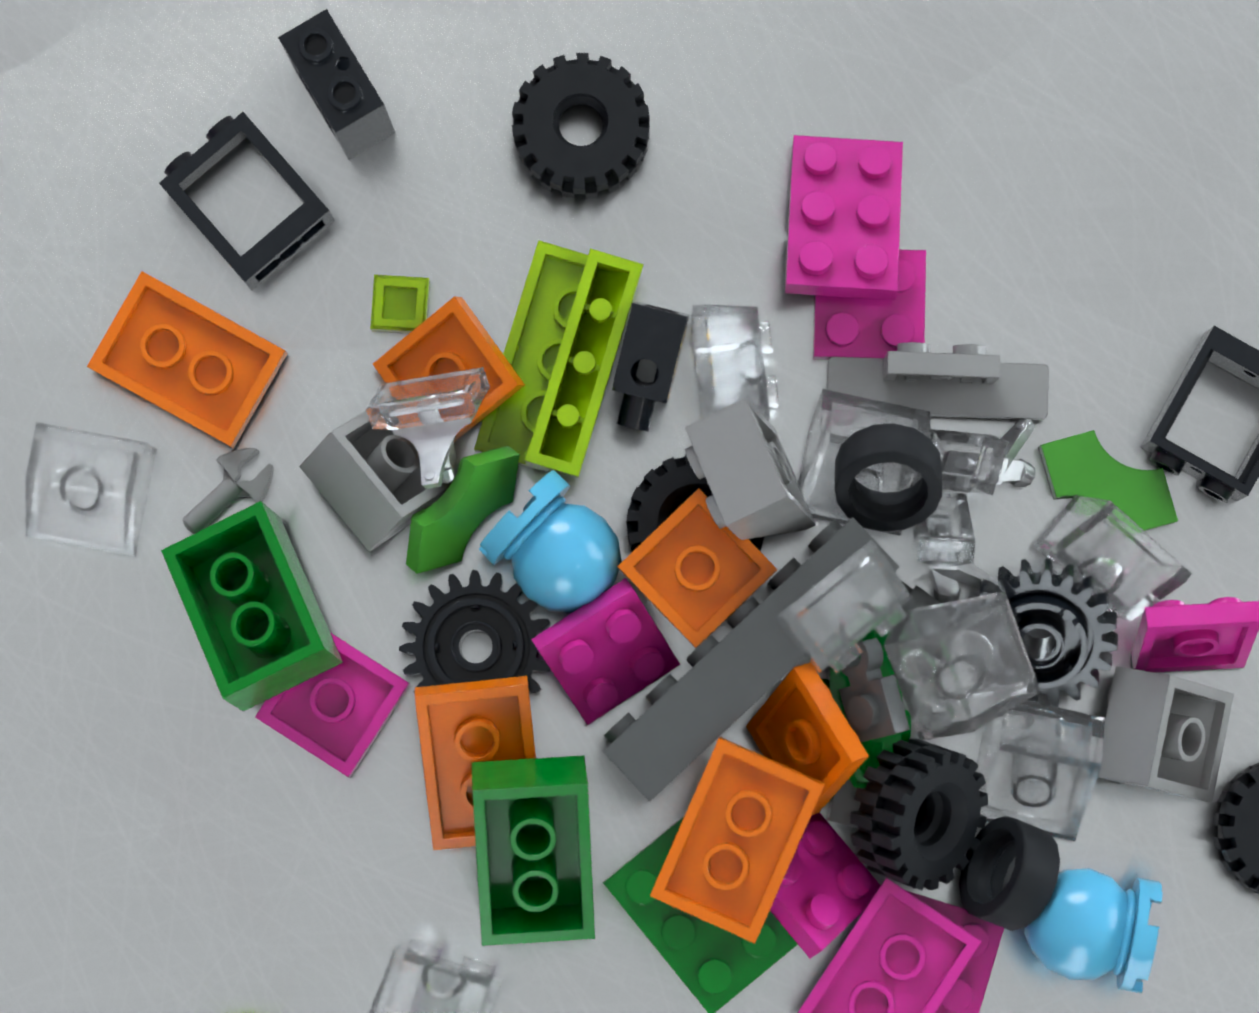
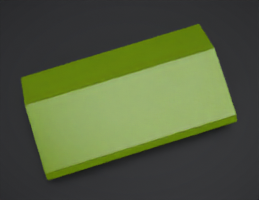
M538 240L503 353L525 386L483 419L474 447L476 452L481 453L509 446L520 454L519 465L548 472L554 470L558 474L579 478L644 264L591 248L587 255Z

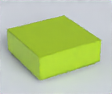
M374 274L371 331L409 334L428 318L430 279Z

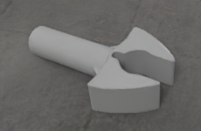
M238 449L216 458V461L224 467L223 481L183 517V524L191 533L195 534L203 530L237 497H251L255 503L263 502L273 477L274 467L272 464L269 463L262 469L255 479L242 480L237 483L241 477L242 466L259 453L258 449Z

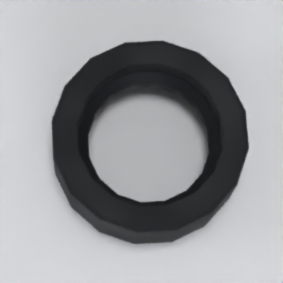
M890 423L871 425L856 431L841 444L835 459L836 502L846 517L849 519L853 517L865 528L878 531H898L918 525L936 511L942 497L940 452L929 437L912 427ZM892 462L909 466L922 476L915 485L898 492L871 490L855 479V476L867 467L878 463Z
M1006 815L993 819L975 837L981 841L976 851L971 849L967 851L966 857L970 862L961 870L959 889L961 902L968 914L1014 931L1027 927L1037 919L1050 901L1058 881L1060 857L1058 844L1049 832ZM1016 857L1011 877L1003 889L1004 878L1009 865Z

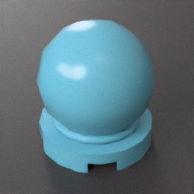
M552 470L529 490L533 497L524 506V512L517 518L509 510L483 539L479 550L493 565L503 558L512 560L514 579L527 598L548 611L572 613L583 605L594 601L600 594L613 586L619 572L617 566L621 563L619 539L605 518L586 506L566 504V498L563 496L567 493L570 485L557 472Z
M1091 868L1062 870L1058 874V881L1050 901L1040 916L1024 928L1025 937L1033 954L1047 969L1070 980H1095L1113 971L1116 975L1118 989L1142 993V980L1148 981L1159 932L1158 926L1148 925L1152 903L1160 904L1162 902V884L1160 881L1137 877L1132 889H1128L1125 892L1111 876Z

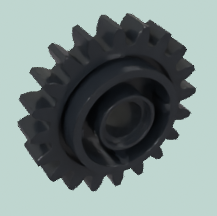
M1046 558L1039 573L1033 572L1029 562L1023 559L1020 563L1019 576H1013L1007 568L1002 566L998 571V585L983 579L980 582L979 591L981 598H969L967 613L970 616L963 617L962 634L968 636L964 639L963 654L975 656L972 659L971 668L973 675L989 671L986 684L988 691L998 688L1001 684L1007 685V702H1012L1020 692L1027 693L1029 708L1036 706L1041 694L1047 695L1053 707H1058L1060 691H1066L1070 697L1078 701L1081 699V682L1090 687L1097 688L1099 686L1098 669L1110 671L1112 668V654L1110 652L1118 649V634L1113 632L1117 629L1116 612L1106 611L1109 608L1108 593L1102 592L1092 595L1094 591V577L1090 575L1075 583L1073 582L1074 565H1067L1060 575H1055L1051 559ZM1033 629H1044L1052 635L1039 639L1032 637L1027 632Z
M472 570L469 585L462 587L460 580L454 574H450L448 579L450 591L447 594H444L439 588L431 584L428 586L434 603L431 606H427L421 602H413L412 606L422 616V620L420 623L403 622L402 627L409 633L414 634L416 640L413 643L399 646V651L416 656V661L403 669L404 675L414 676L422 674L423 680L416 687L527 676L529 690L540 693L542 689L532 679V673L534 671L550 672L551 669L546 662L538 659L539 651L531 639L551 624L549 619L531 620L530 615L538 608L539 604L532 600L520 604L518 599L521 596L522 589L517 583L507 592L501 591L503 585L502 575L496 572L489 585L482 586V579L478 570ZM473 632H484L489 635L493 647L490 656L480 663L467 661L462 653L464 639Z

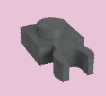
M873 638L858 642V650L855 644L837 648L835 651L836 662L840 670L848 676L851 685L839 689L847 721L858 735L860 742L910 730L895 674L882 677L880 667L883 662V650L878 639Z

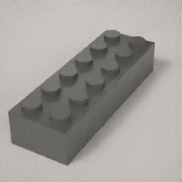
M853 517L843 527L836 519L827 525L808 545L814 553L808 560L801 565L795 558H792L769 580L767 585L773 592L761 604L753 596L729 617L727 623L733 630L720 642L710 635L687 657L686 661L692 668L680 680L677 681L671 674L666 676L645 696L652 705L637 720L628 712L604 735L611 744L603 752L649 802L900 567Z

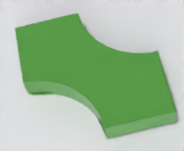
M1094 430L1039 446L1053 498H1078L1097 505L1112 518L1122 537L1178 522L1163 468L1140 470L1118 462L1105 451Z
M505 446L461 458L456 476L445 493L431 506L412 515L406 565L418 574L462 561L466 545L479 524L498 508L513 502L520 454L511 447Z

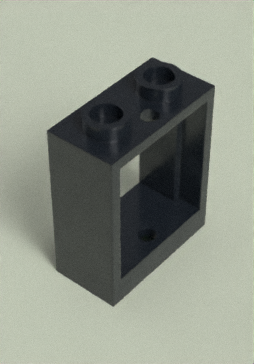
M327 9L278 37L295 72L348 160L395 133L383 101Z
M242 112L235 119L232 116H227L216 123L206 135L209 141L194 154L186 151L176 157L166 167L164 173L167 176L159 184L251 290H254L335 219L316 194L248 116ZM247 138L303 204L244 255L240 256L184 190Z
M1213 326L1202 336L1141 448L1152 453L1149 460L1160 469L1163 468L1164 471L1179 476L1181 471H1184L1201 481L1198 488L1202 492L1218 501L1228 503L1230 498L1239 501L1247 497L1259 477V434L1235 477L1166 439L1169 430L1208 361L1259 389V350L1222 329Z

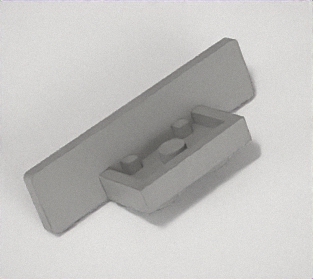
M898 343L897 351H888L884 358L831 357L828 361L826 408L831 413L1044 420L1048 416L1049 367L1045 364L1000 363V355H986V346L954 345L953 353H931V345L927 343Z

